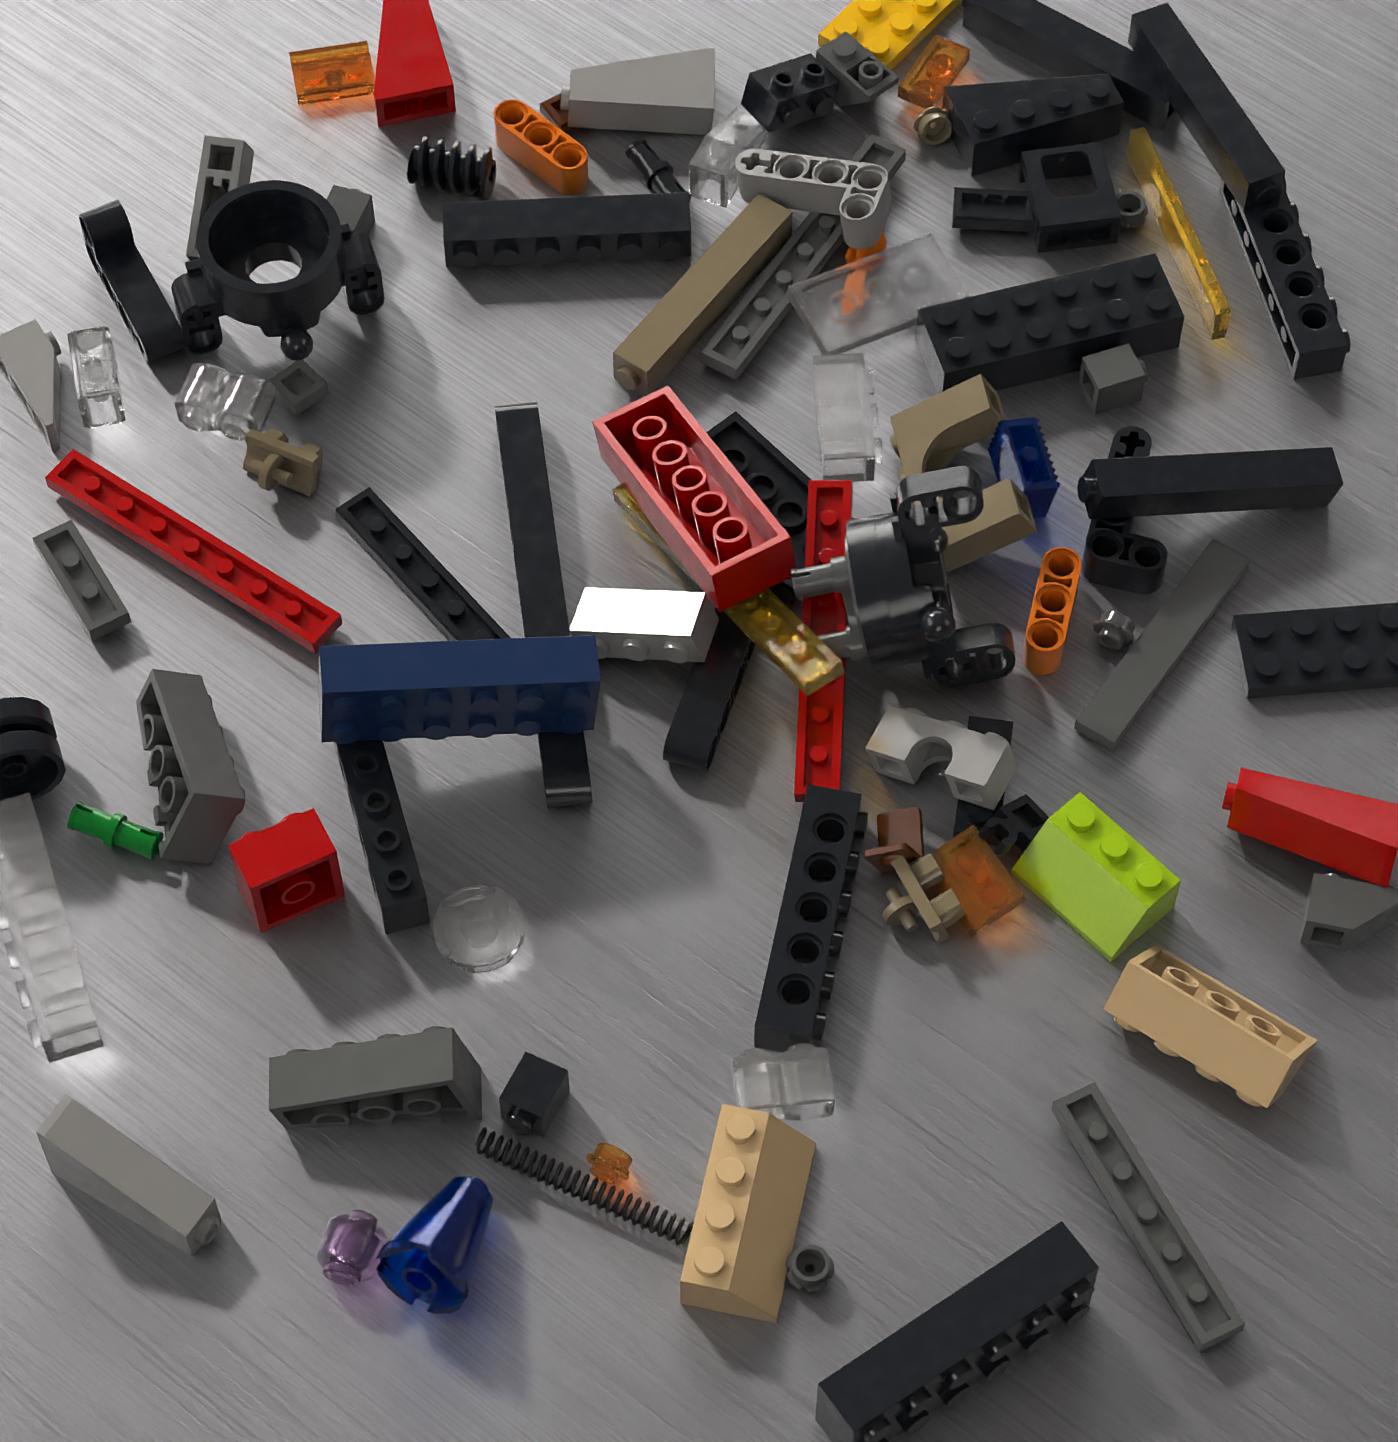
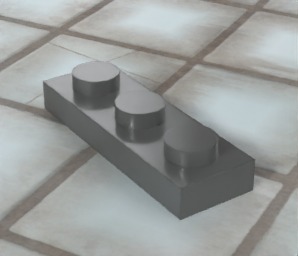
M72 519L32 538L37 552L91 641L131 622L129 612Z

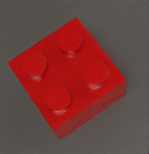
M314 808L303 813H292L284 817L280 823L259 832H248L242 835L236 842L228 845L238 889L260 933L345 896L337 851Z

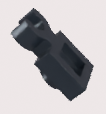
M1025 794L1000 807L993 818H990L985 823L978 836L981 839L993 836L1000 841L999 846L994 851L997 856L1006 855L1014 844L1023 852L1049 817Z

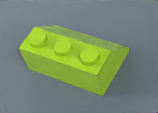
M1081 792L1047 819L1013 866L1011 872L1110 962L1175 907L1181 882L1175 874Z

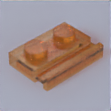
M367 41L289 52L298 105L374 93L375 77Z
M974 824L936 850L937 853L933 855L946 878L937 883L935 887L940 894L952 888L966 913L959 921L971 938L977 934L976 931L985 925L990 926L1026 901L1024 894L985 839H981L978 836L979 831Z

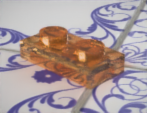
M935 34L899 84L897 97L925 109L937 106L943 98L944 86H951L969 61L970 48Z

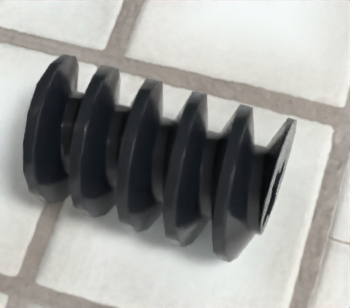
M425 134L420 144H416L410 154L407 180L409 184H414L419 180L424 187H430L435 182V186L439 190H446L450 186L454 193H461L466 188L469 196H477L481 192L484 199H489L494 189L497 171L496 161L493 160L492 147H486L482 157H478L476 144H470L466 154H463L461 141L456 140L451 150L448 151L446 150L445 138L440 137L435 148L431 147L430 135Z

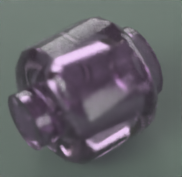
M351 1210L349 1215H337L328 1221L316 1255L318 1263L324 1268L322 1273L326 1278L343 1286L357 1287L360 1282H366L375 1277L388 1241L385 1232L376 1225L378 1220L375 1216L362 1210Z

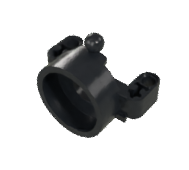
M281 180L258 181L242 185L217 199L205 212L198 226L196 246L199 259L185 262L187 273L177 277L171 286L177 318L189 352L202 355L219 348L223 341L219 317L227 315L244 324L259 326L267 337H281L280 349L286 358L293 361H301L312 352L313 339L306 330L319 323L321 311L335 299L341 288L343 289L348 307L354 314L366 315L373 313L381 308L385 299L381 270L369 236L359 232L351 233L348 223L340 224L339 217L333 206L315 190L298 183ZM282 260L291 262L301 268L295 278L277 283H256L249 277L258 266L270 261Z

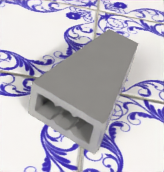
M703 48L571 69L570 86H562L561 110H568V127L711 136L715 95V48Z
M65 1094L36 1131L53 1174L193 1257L201 1244L207 1245L215 1237L220 1227L221 1217L214 1197L72 1097Z

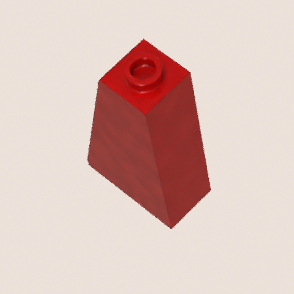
M383 0L373 93L378 127L456 112L454 85L429 0Z
M1240 768L1237 784L1228 782L1222 809L1230 810L1227 828L1388 888L1398 851V804L1245 768Z

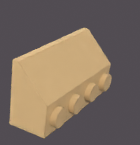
M1157 944L1128 961L1103 1008L1114 1015V1021L1122 1028L1131 1032H1142L1155 1040L1154 1045L1160 1051L1173 1057L1180 1055L1195 1064L1194 1068L1200 1075L1211 1081H1223L1236 1089L1235 1093L1241 1100L1256 1107L1262 1105L1268 1108L1281 1097L1318 1041Z
M722 1104L680 1278V1304L777 1323L789 1269L786 1266V1261L793 1251L816 1142L768 1112Z

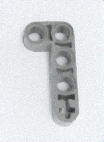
M748 149L740 153L735 159L734 165L741 198L746 202L750 203L760 193L788 209L839 215L844 241L848 246L855 249L869 248L880 239L892 209L889 177L886 169L882 166L765 149Z

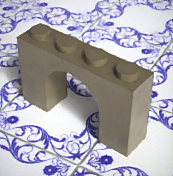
M981 374L890 417L894 434L890 435V442L895 453L901 459L903 466L899 470L900 479L902 481L905 477L914 474L945 469L952 458L967 446L1008 428L999 394ZM1007 478L983 490L984 508L975 520L942 527L948 536V545L943 552L947 573L1037 532L1028 497L1011 478ZM937 496V502L942 501L941 496ZM914 501V505L921 504L920 501Z

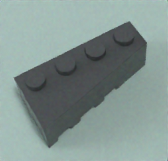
M152 669L136 700L143 750L152 751L149 759V769L147 770L149 786L158 787L160 806L156 805L153 809L155 826H164L166 837L165 841L162 840L159 843L160 858L211 864L234 819L244 808L245 791L240 786L234 769V760L229 755L223 738V729L218 724L212 707V698L207 693L202 676Z
M442 1026L428 1027L421 1033L403 1036L384 1034L379 1036L377 1040L360 1043L342 1041L333 1044L330 1048L312 1051L294 1049L287 1052L286 1055L269 1058V1111L285 1129L348 1126L350 1117H358L363 1121L372 1122L374 1125L393 1124L392 1118L400 1114L421 1115L422 1122L441 1121V1112L464 1111L465 1120L482 1119L481 1067L454 1029Z

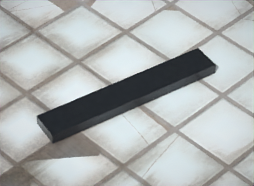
M370 487L335 509L338 521L450 641L511 638Z

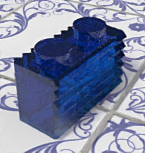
M1035 417L1002 420L997 423L998 427L995 428L996 432L993 433L994 437L991 438L992 442L989 443L990 447L987 448L998 483L1011 478L1028 497L1033 518L1046 517L1061 483L1057 482L1058 476L1054 474L1056 469L1052 467L1054 462L1050 460L1051 455L1047 453L1049 449L1045 446L1047 441L1043 439L1044 434L1040 432L1042 429L1038 425L1040 420Z

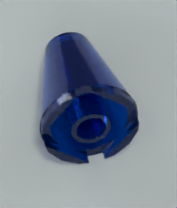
M473 1176L454 1177L382 1246L376 1258L380 1259L376 1269L378 1276L390 1291L410 1305L413 1304L415 1299L430 1304L427 1312L434 1314H451L462 1307L469 1293L493 1206V1197L487 1185L482 1180Z

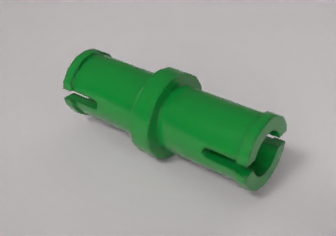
M80 801L76 803V807L73 806L67 822L68 829L100 839L105 847L115 849L118 846L145 856L150 860H154L155 855L158 854L159 843L163 840L162 832L127 820V816L122 813L116 812L114 815L87 806Z

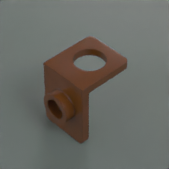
M914 806L878 814V848L865 850V860L884 874L895 871L891 861L902 855L907 864L925 856L922 811L918 807Z

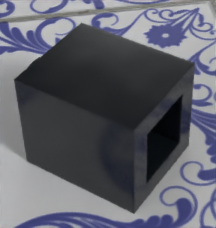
M525 1051L499 1097L501 1119L516 1132L521 1134L532 1132L544 1138L570 1092L568 1070Z

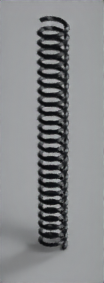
M487 1127L482 1128L475 1144L478 1155L485 1153L486 1159L493 1157L495 1163L502 1161L504 1167L510 1165L513 1171L519 1169L520 1174L527 1173L529 1178L536 1176L537 1182L545 1181L546 1186L553 1184L555 1190L562 1188L563 1194L570 1192L572 1198L579 1196L581 1202L588 1200L590 1206L596 1204L599 1210L605 1208L608 1214L614 1212L616 1218L622 1216L625 1222L631 1219L632 1225L640 1223L641 1229L648 1227L650 1233L657 1231L659 1237L666 1235L667 1241L675 1239L676 1245L682 1244L692 1231L694 1221L689 1222L686 1232L679 1240L681 1229L686 1220L685 1217H682L676 1230L670 1236L672 1226L677 1217L676 1213H673L668 1225L662 1232V1226L668 1214L667 1209L663 1210L658 1223L653 1228L654 1219L659 1211V1205L653 1208L650 1218L644 1224L645 1216L651 1205L650 1201L645 1203L642 1213L635 1221L637 1210L642 1202L641 1197L637 1198L632 1211L627 1216L628 1207L633 1199L632 1193L627 1196L623 1208L618 1212L619 1204L625 1193L624 1189L620 1190L615 1203L609 1209L610 1201L616 1190L615 1185L611 1186L607 1198L601 1204L602 1195L607 1187V1182H603L597 1196L592 1201L593 1192L599 1182L598 1177L593 1179L588 1193L583 1197L584 1189L590 1179L589 1173L584 1176L580 1188L575 1193V1186L581 1176V1170L576 1171L572 1183L566 1189L567 1181L573 1171L572 1166L567 1168L563 1180L557 1186L558 1177L564 1168V1162L558 1164L554 1177L549 1181V1175L556 1162L555 1158L549 1161L546 1172L540 1178L541 1170L547 1160L546 1154L541 1156L537 1169L532 1173V1166L539 1154L538 1150L532 1153L527 1167L523 1170V1164L530 1152L529 1146L524 1148L520 1161L514 1166L515 1159L522 1146L521 1142L515 1145L511 1158L506 1162V1156L513 1144L512 1138L506 1142L503 1153L497 1158L498 1151L504 1141V1135L498 1137L494 1150L490 1154L489 1148L495 1139V1131L489 1134L486 1145L481 1151L480 1146L487 1134Z

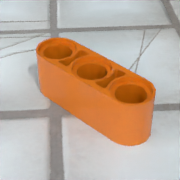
M504 100L495 107L493 113L495 139L497 146L503 152L563 195H578L588 187V155L583 145L520 100Z
M1067 547L1050 549L1045 553L1040 567L1022 654V661L1025 667L1037 675L1054 673L1059 669L1063 658L1081 572V559L1079 555ZM1039 645H1045L1050 648H1041Z

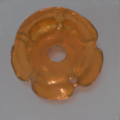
M599 1142L593 1154L588 1153L586 1156L587 1161L593 1164L590 1173L594 1177H598L599 1180L615 1185L618 1179L627 1180L629 1178L628 1169L633 1159L623 1150L611 1144Z

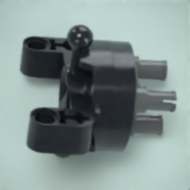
M956 466L905 477L897 487V494H890L893 512L847 520L846 534L844 536L846 556L830 558V563L791 569L796 598L803 595L804 599H809V597L841 593L849 625H846V630L814 637L807 636L808 651L812 664L851 657L852 661L869 658L873 669L880 670L922 662L925 679L932 678L933 675L940 685L946 687H957L1000 679L1010 674L1015 667L1016 658L1013 635L1005 625L986 623L955 629L956 621L953 617L951 594L943 552L948 545V536L942 527L968 523L975 520L981 514L984 508L982 481L979 474L972 468ZM962 490L972 493L966 498H956L953 496L955 492ZM942 495V501L937 502V496ZM914 501H920L921 504L914 505ZM992 648L1003 649L1001 652L996 654H990L986 652L987 650Z

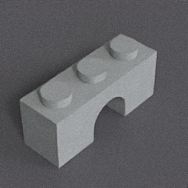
M889 705L865 747L875 772L914 785L928 765L938 761H949L950 764L944 774L954 798L995 810L1018 767L1009 742L1002 736L992 732L986 734L975 732L954 720L943 722L930 718L915 708H907L905 710Z

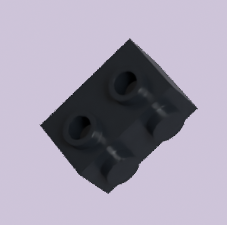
M809 53L750 72L740 104L771 133L829 114L834 105V99L840 82Z

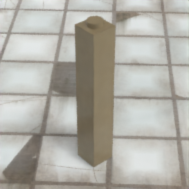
M758 193L613 352L614 379L628 390H635L644 396L651 394L792 236V211Z

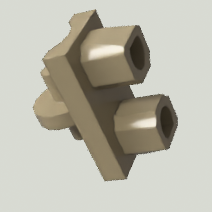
M274 428L269 429L265 433L251 429L245 435L247 452L243 462V469L258 475V485L260 488L271 491L278 483L307 496H311L316 491L317 474L322 467L323 450L321 447L311 443L303 445L301 448L288 443L289 439L285 433Z
M930 853L915 859L908 864L903 855L891 861L909 895L902 897L898 888H892L886 893V897L891 904L882 913L885 922L889 926L902 923L905 930L910 933L919 927L914 916L920 912L938 944L950 938L946 928L953 925L966 913L952 888L930 901L925 895V890L946 879L932 854Z

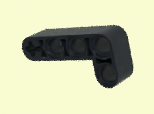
M117 199L79 214L85 246L92 265L144 360L148 363L185 348L182 329L135 245L130 222L120 201Z
M1137 426L1123 427L1113 437L1108 458L1150 456L1152 439L1142 428ZM1135 517L1091 519L1085 541L1082 572L1084 577L1090 582L1138 594H1150L1157 591L1163 583L1168 552L1160 541L1131 533Z

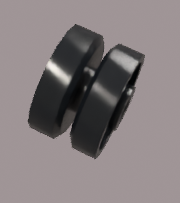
M26 697L0 699V806H12L33 801L52 791L62 781L66 768L59 743L56 740L57 734L50 709L39 700Z

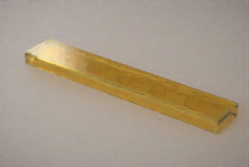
M1144 127L1130 130L1126 156L1210 339L1223 338L1227 333L1231 309L1147 130Z

